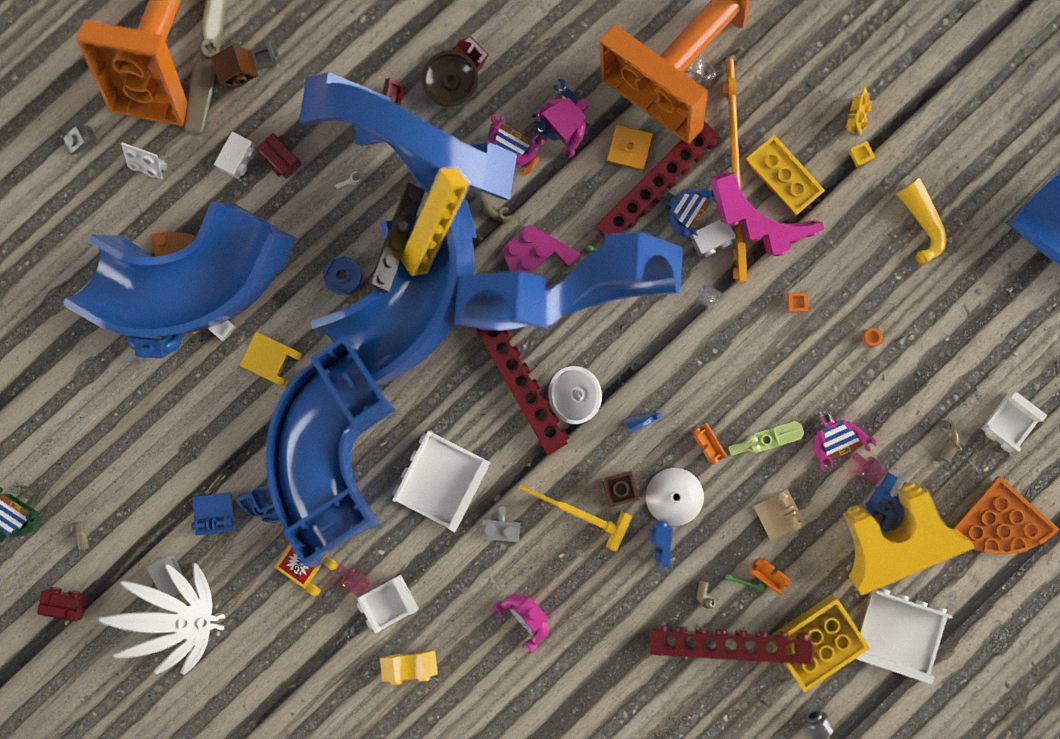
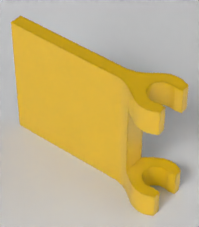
M256 332L239 366L286 388L289 381L279 377L289 356L300 361L303 354Z

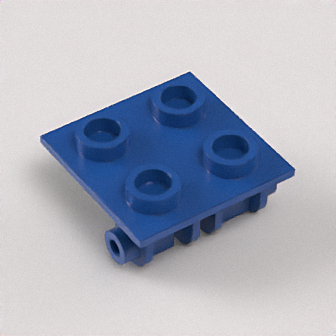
M231 493L192 497L194 522H192L191 527L192 530H195L196 535L235 531Z

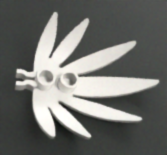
M192 563V570L198 597L189 582L177 570L165 564L170 578L182 596L189 602V606L156 589L121 581L122 586L137 596L159 607L177 613H128L98 618V621L131 631L149 633L175 632L119 651L112 655L114 658L151 654L186 639L153 671V673L158 674L167 670L189 652L181 670L182 674H186L203 655L209 639V630L213 628L224 630L223 625L210 622L218 621L221 618L225 619V615L222 613L211 615L212 598L210 588L203 572L196 563Z

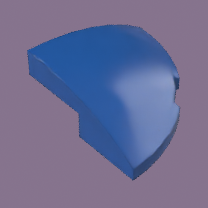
M656 412L642 413L623 419L622 422L625 427L627 426L629 432L632 433L661 418L662 414Z
M268 483L235 499L239 506L251 517L255 514L258 517H262L263 522H280L273 505Z

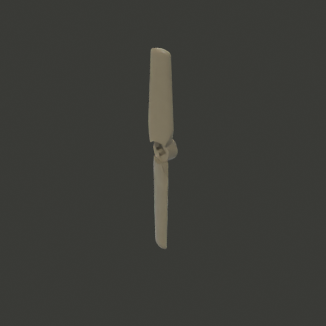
M206 0L201 23L202 42L199 45L200 55L192 67L184 127L187 132L192 134H202L204 132L216 79V71L211 57L220 51L218 41L223 33L227 0ZM209 44L211 45V48L214 49V51H211L210 53H208V49L205 48Z

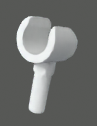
M352 172L350 178L336 184V188L338 189L349 184L359 185L361 179L356 181L352 179L358 176L359 173Z

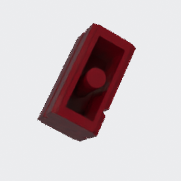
M274 133L270 134L265 141L257 146V149L260 151L258 156L265 163L269 161L273 165L271 169L278 177L282 175L285 179L288 178L302 164Z
M50 587L49 590L41 592L37 615L70 621L82 620L87 597L80 595L81 592L69 590L68 593L61 592L62 588Z

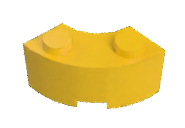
M417 651L414 654L402 655L401 653L380 658L382 682H390L391 685L402 684V680L409 679L427 681L430 680V676L438 674L435 651Z

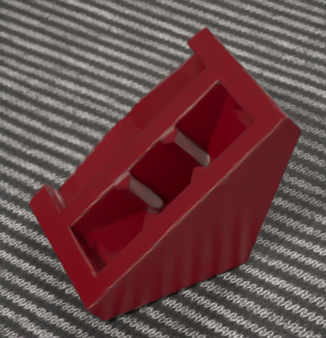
M472 37L459 40L453 48L454 51L467 55L474 62L478 72L483 68L489 55Z

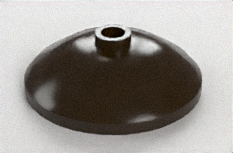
M454 50L435 54L426 63L422 73V84L427 96L436 104L445 107H456L466 103L476 92L479 81L478 71L474 62L464 53ZM450 80L455 81L453 85L448 84Z

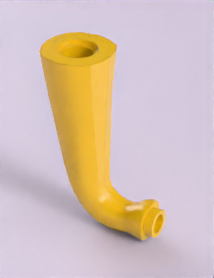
M918 177L895 194L910 210L931 239L929 248L927 250H920L915 256L916 260L923 265L929 263L943 252L947 237L932 200L920 177Z

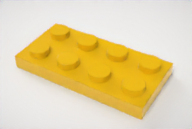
M775 134L745 159L748 165L794 216L799 214L825 191Z

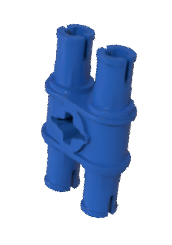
M887 472L880 486L874 488L875 491L868 503H865V510L873 518L877 513L883 514V519L879 524L880 531L889 532L893 524L899 522L898 519L904 511L899 503L898 494L894 497L890 496L891 493L889 492L898 477ZM881 501L888 502L892 509L885 507Z

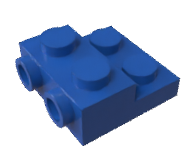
M654 521L652 529L649 528L648 540L651 541V544L659 546V549H655L654 559L661 567L669 568L672 527L668 526L666 522Z

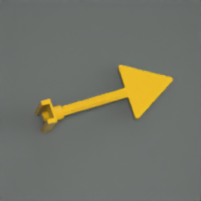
M519 486V489L603 528L605 532L611 534L606 547L617 552L631 521V515L621 511L616 523L607 522L565 502L556 501L525 486Z

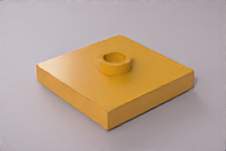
M616 125L607 162L643 171L653 134Z

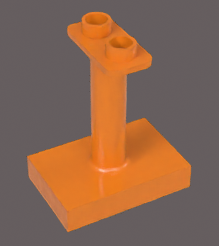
M149 0L137 30L88 20L83 21L76 40L109 112L183 126L188 103L166 44V39L182 0Z
M711 0L660 56L614 24L599 40L601 80L684 142L690 144L703 129L708 90L685 75L684 72L729 23L739 29L745 26L750 0Z

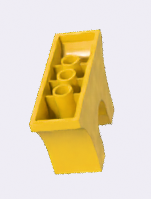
M917 482L906 483L902 486L903 488L898 489L899 503L904 509V519L901 525L893 531H880L879 524L861 505L852 506L843 513L855 546L854 565L848 576L861 595L974 548L971 540L960 531L949 528L943 523L935 509L929 492Z

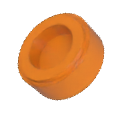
M869 328L862 334V341L868 347L878 346L883 340L882 332L877 328Z

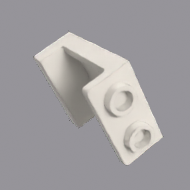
M1016 391L1009 392L981 429L986 432L985 435L989 439L996 440L1002 444L1001 448L1009 453L1020 452L1021 448L1019 446L1038 422H1043L1047 415Z
M401 575L357 599L359 611L362 614L365 613L368 619L366 624L370 631L374 630L375 634L419 609Z

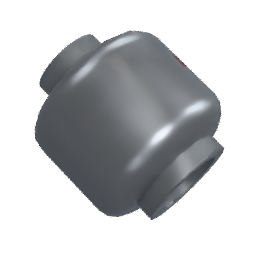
M814 710L807 714L804 725L809 736L812 739H829L833 734L834 727L828 714L819 710Z

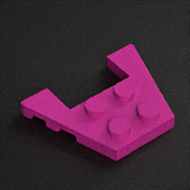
M530 224L501 249L510 272L521 271L531 274L553 253H556L567 267L581 256L576 250Z

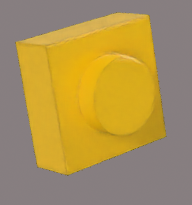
M868 141L848 150L856 167L875 158Z

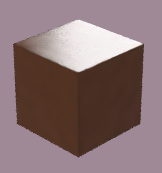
M231 45L211 57L220 84L239 88L259 76L251 51Z
M632 471L601 478L609 507L639 500Z

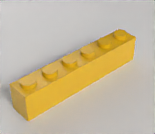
M458 168L440 169L404 249L401 262L411 276L428 273L468 189L469 182Z

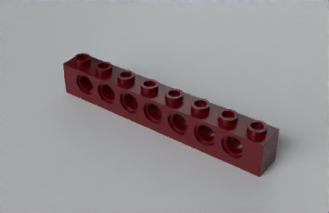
M704 121L703 129L690 144L681 139L596 224L595 229L604 238L608 234L623 233L627 228L631 230L638 223L637 218L641 214L645 216L651 210L650 205L654 201L658 203L665 195L663 192L667 188L671 190L678 182L676 179L680 175L684 177L691 169L689 166L693 162L698 163L704 156L703 152L707 148L711 150L716 145V138L719 134ZM693 141H700L702 146L696 147L693 144ZM680 154H687L689 159L682 160ZM672 166L676 172L671 174L666 168ZM658 179L662 181L663 185L657 187L653 181ZM647 193L650 199L643 200L640 194ZM634 206L637 212L629 213L626 208ZM620 219L623 221V226L617 227L613 221Z
M475 328L546 454L549 455L567 445L566 440L569 439L564 429H559L557 425L559 420L554 412L550 413L547 407L550 405L545 395L540 396L538 392L540 387L535 379L531 380L528 373L531 371L526 362L521 363L519 359L521 354L516 346L512 347L509 342L512 338L508 331L498 330V334L495 337H490L487 334L488 330ZM500 344H505L508 350L506 353L500 354L497 352V347ZM508 361H515L517 368L515 370H508L506 368ZM524 377L527 380L524 387L517 386V378ZM529 393L536 396V401L533 404L525 401V397ZM543 410L546 413L545 419L537 420L535 412ZM551 426L555 429L553 437H547L544 434L546 427Z
M657 625L656 628L651 630L650 655L813 665V638L809 637V634L797 633L795 637L788 636V633L776 632V635H768L766 631H755V634H747L746 630H735V633H727V629H715V632H708L707 628H695V631L687 630V627L678 626L674 630L668 629V626ZM667 636H673L676 639V645H669L667 643ZM693 637L696 640V646H689L686 643V638ZM706 639H714L716 641V647H708L706 644ZM726 640H734L736 648L729 649L726 646ZM749 640L754 641L757 648L749 650L746 647V642ZM774 642L777 645V650L774 652L769 651L766 648V644ZM787 644H796L798 651L795 653L789 652L786 648Z

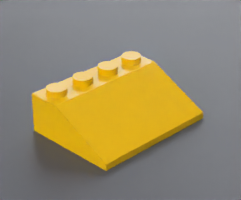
M829 595L776 631L788 633V636L795 637L797 633L809 634V637L813 638V665L784 663L804 692H807L870 649L838 598ZM769 642L776 651L777 645L774 642ZM787 644L786 648L789 652L795 653L798 651L796 644Z

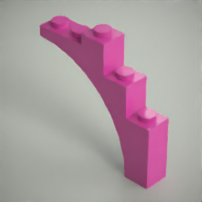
M727 171L710 177L720 221L729 226L740 223L743 237L751 241H758L763 238L766 252L771 255H784L785 251L791 250L790 243L799 242L805 236H815L819 231L824 230L823 222L817 220L788 224L772 221L756 211L747 201L734 173Z

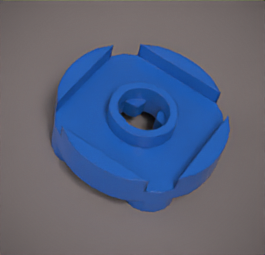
M343 256L332 259L326 264L323 277L326 286L333 293L350 295L360 286L362 271L353 259ZM346 271L347 278L340 281L338 273Z

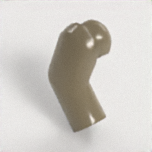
M79 521L71 523L70 531L76 533L78 549L84 550L89 548L84 524Z
M699 580L697 600L704 608L713 609L716 606V601L707 593L709 582Z

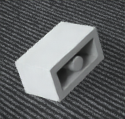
M232 132L214 165L219 170L239 179L246 172V165L249 160L255 156L256 146L252 141Z
M720 220L697 230L698 236L694 234L690 236L699 257L703 255L708 257L716 253L715 249L719 247L725 249L733 244L732 241L736 238L731 226Z

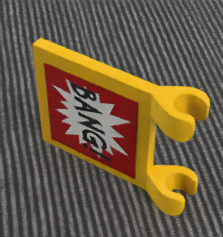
M289 544L274 567L303 587L312 596H318L321 592L319 587L310 582L322 564L316 568L303 566ZM325 556L321 561L330 570H336L339 565L328 556Z

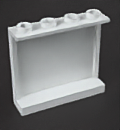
M428 431L427 434H422L419 440L421 445L418 451L414 450L410 457L412 463L409 468L406 467L401 475L403 480L400 486L396 485L392 492L394 496L393 501H397L456 532L491 462Z
M878 588V591H871L859 628V632L870 649L855 659L933 684L934 676L931 675V671L947 617L952 619V615L946 614V609L937 606L934 609L928 608V603L916 600L915 603L908 601L909 597L898 593L896 597L889 595L890 591L883 588Z

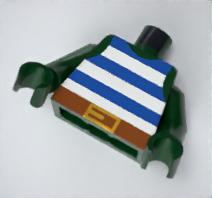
M1 494L0 543H3L7 536L11 538L23 537L35 531L38 521L42 519L38 511L12 494Z

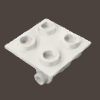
M123 142L121 143L127 166L130 169L146 173L150 177L163 179L162 170L165 171L167 168V163L164 160L158 159L156 154Z

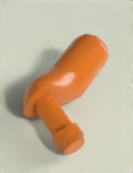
M535 155L532 161L522 168V176H526L536 167L539 161L538 156Z

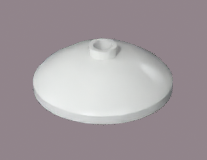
M570 366L561 369L554 375L549 385L548 398L553 412L561 420L570 424H581L592 419L598 412L601 405L602 392L597 378L589 370L579 366Z
M668 468L660 471L650 480L646 489V504L650 513L658 521L666 522L670 526H680L689 523L699 514L703 506L704 493L699 480L692 473L681 468ZM675 493H678L680 496L677 501L673 499Z

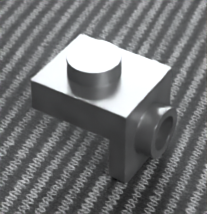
M269 40L265 41L266 46L250 50L257 70L278 64L276 58L279 57L275 45L272 46Z
M75 126L63 137L71 154H78L87 144H96L98 142L90 126Z

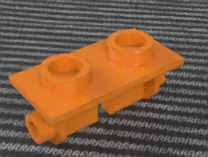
M708 423L692 431L694 434L693 438L695 437L699 446L703 447L708 463L711 462L714 465L719 460L727 457Z
M759 557L755 559L749 572L781 596L784 588L791 584L789 577L779 570L774 573L775 567L766 561L765 558L761 559Z

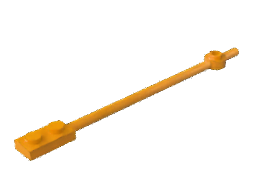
M727 59V81L723 83V93L727 95L729 105L732 173L735 174L741 189L736 112L737 82L734 75V59ZM738 223L735 225L736 245L732 249V260H735L733 279H736V284H744L747 281L746 247L743 242L741 224Z

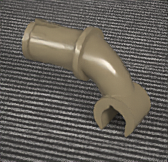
M479 192L476 194L482 214L499 220L502 223L509 222L511 215L503 216V213H507L509 208L503 207L497 211L491 204L487 193Z
M945 420L944 422L948 423L950 428L946 430L941 426L940 430L943 433H948L949 439L939 457L950 463L957 450L962 447L960 446V436L955 429L954 422Z

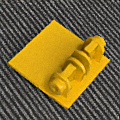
M863 86L861 95H856L852 100L851 114L848 116L846 125L847 132L854 133L858 131L859 136L862 135L863 130H866L867 112L871 111L872 101L869 99L870 95L867 93L865 86Z

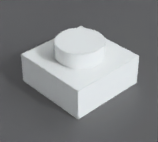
M227 320L208 329L221 341H224L236 326Z

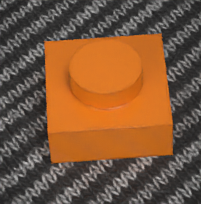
M807 292L787 294L788 313L808 312Z

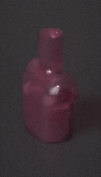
M857 452L852 456L860 465L857 469L858 474L868 480L873 486L877 485L888 473L872 456L864 459Z
M340 564L336 569L344 576L342 585L358 598L372 583L358 568H353L349 571Z

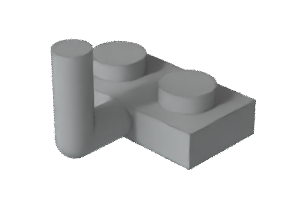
M500 506L498 508V520L482 519L480 539L519 542L521 523L505 521L506 507Z

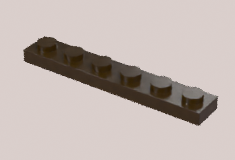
M410 182L404 187L369 282V286L384 293H388L425 193L423 189Z

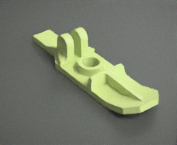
M793 421L751 434L744 442L729 446L728 450L730 456L745 451L753 453L762 452L801 440L804 430L802 424ZM765 436L769 438V443L767 444L763 442Z

